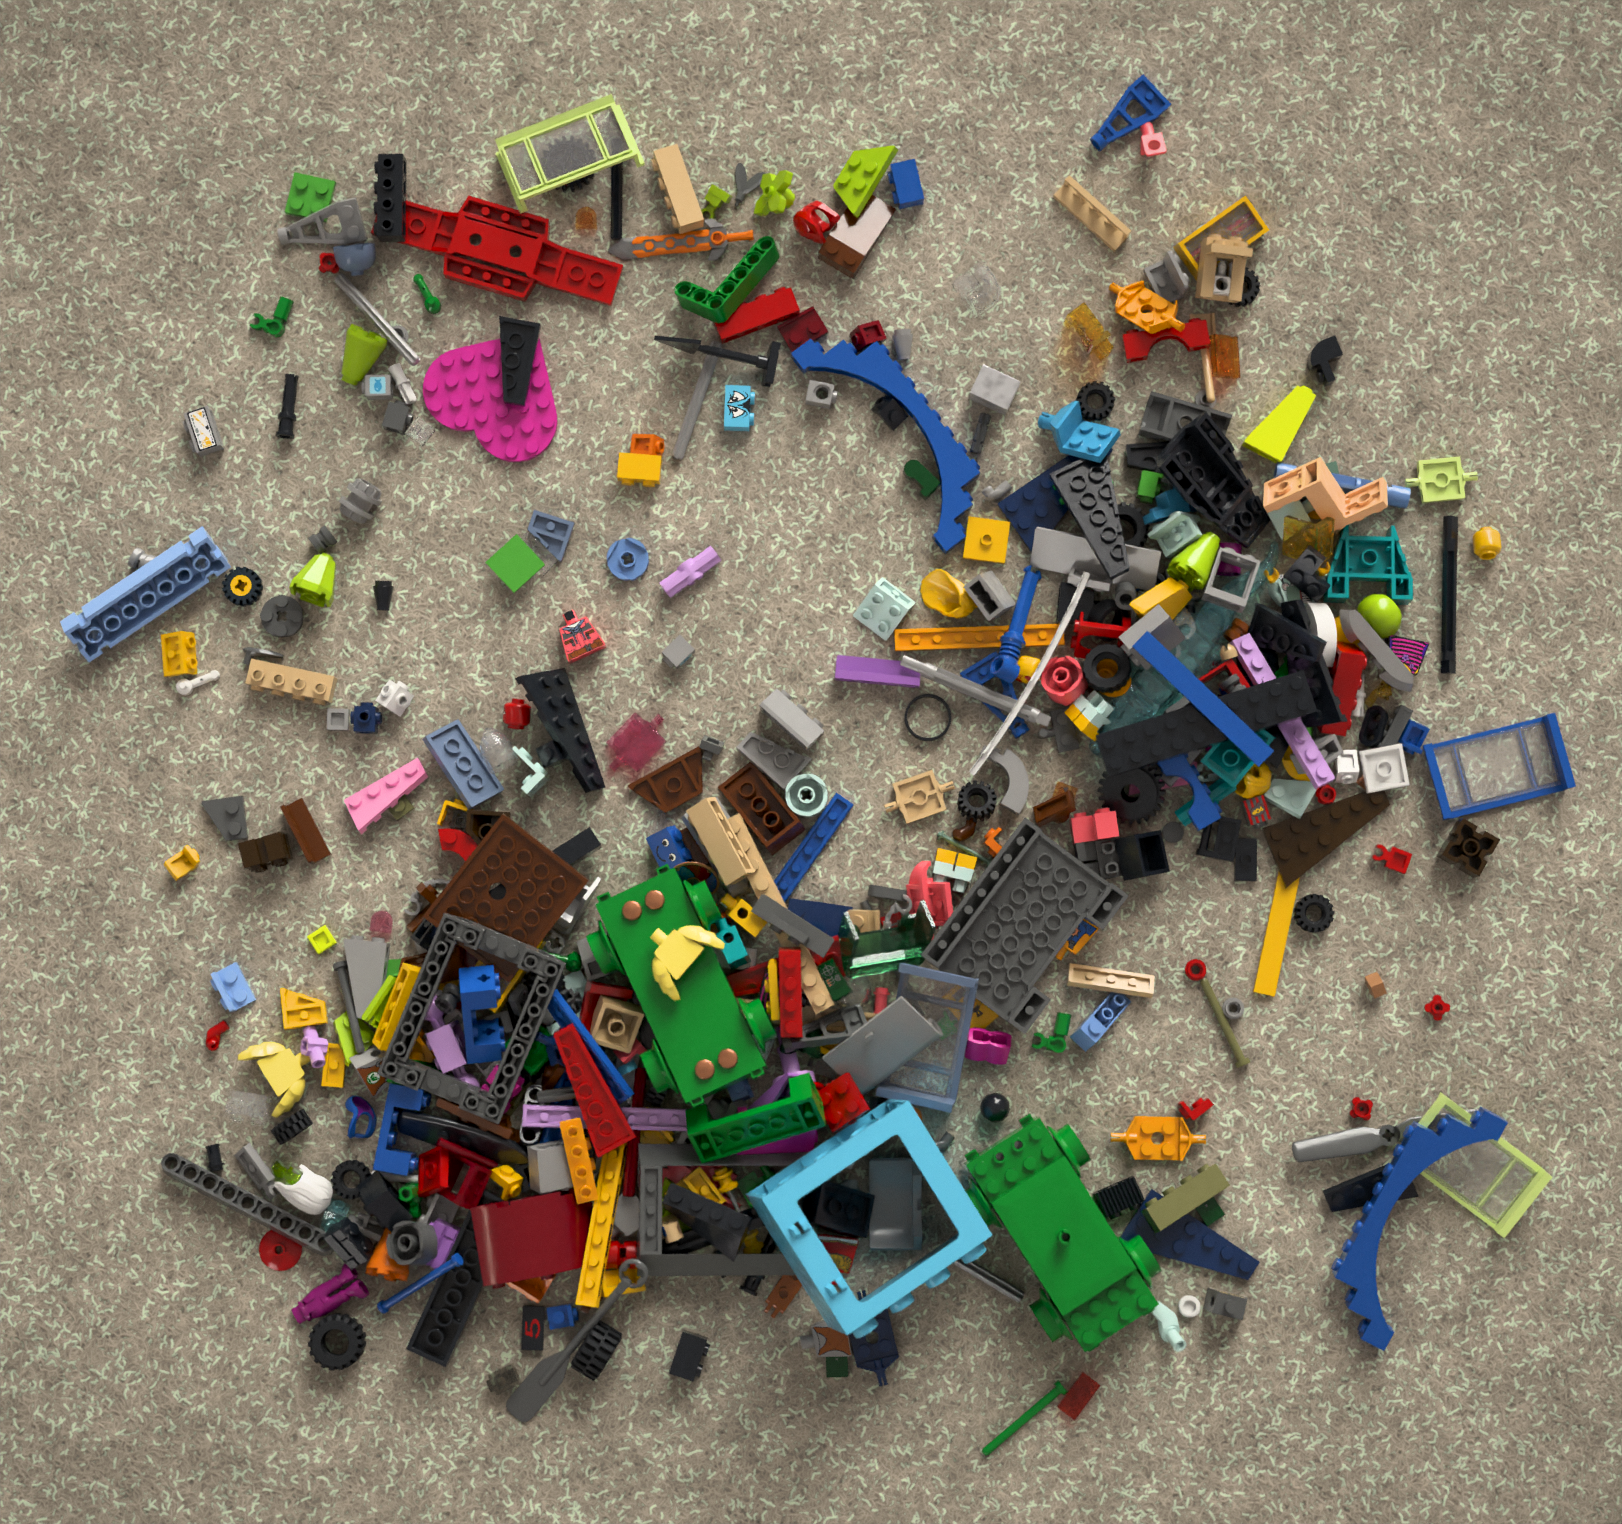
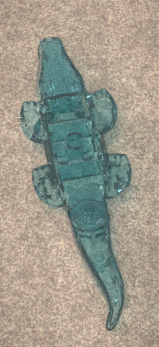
M1276 541L1270 544L1266 558L1259 565L1249 597L1268 580L1264 576V571L1267 570L1269 576L1274 571L1273 567L1275 568L1279 555V545ZM1250 571L1238 576L1219 590L1242 597ZM1205 602L1199 612L1190 617L1180 611L1173 619V622L1186 638L1170 652L1196 677L1199 674H1207L1227 661H1221L1220 649L1222 645L1219 641L1222 634L1229 628L1237 612L1209 602ZM1129 658L1131 686L1122 696L1113 698L1110 705L1114 710L1107 717L1111 723L1108 725L1103 724L1097 732L1099 734L1162 715L1167 708L1184 696L1153 666L1145 670L1141 665L1137 667ZM1091 739L1089 743L1090 750L1094 755L1101 758L1097 742Z

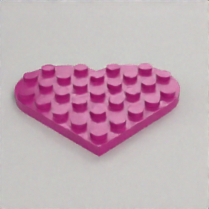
M540 338L538 339L525 407L507 404L503 401L500 339L445 352L430 365L423 382V397L431 415L449 429L462 432L475 431L483 448L500 460L507 462L531 460L543 453L553 440L557 430L558 417Z

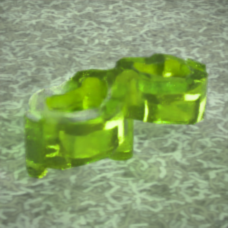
M278 1161L272 1166L276 1177L285 1178L290 1185L296 1184L302 1177V1175L292 1172L293 1167L290 1166L287 1170Z

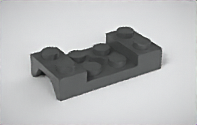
M1151 391L1138 435L1157 441L1159 438L1171 441L1177 432L1183 428L1180 420L1188 419L1191 422L1203 412H1207L1226 436L1232 415Z

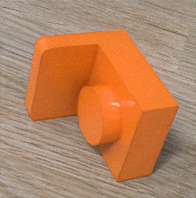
M632 434L630 453L662 457L665 449L663 438L655 434Z

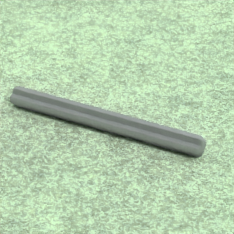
M339 274L335 278L337 285L411 366L417 365L420 362L419 356L344 274Z
M712 341L710 346L722 348L720 342ZM706 356L672 452V457L682 460L718 360L716 356Z

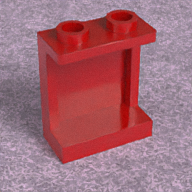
M587 980L579 1019L590 1033L593 1013L600 994L627 1002L628 998H632L633 990L626 986Z

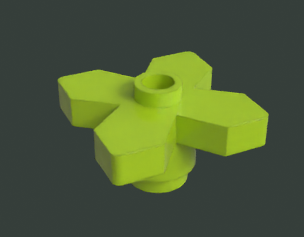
M783 170L779 171L777 176L771 173L762 175L760 187L763 190V195L756 201L754 214L767 216L770 211L780 214L784 212L785 208L788 209L793 205L795 195L788 189L791 185L793 173Z

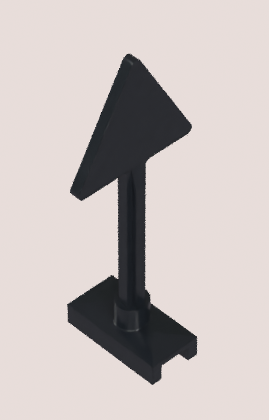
M665 336L654 337L655 341L690 354L700 351L707 355L755 365L757 368L764 369L762 386L770 387L773 384L780 342L772 341L766 356H753L714 346L701 345V340Z

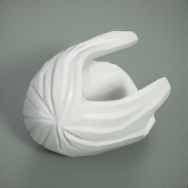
M302 1164L299 1166V1170L303 1175L296 1184L285 1185L279 1181L275 1182L274 1187L282 1196L303 1212L318 1215L330 1205L333 1195L332 1184L326 1178L314 1174Z

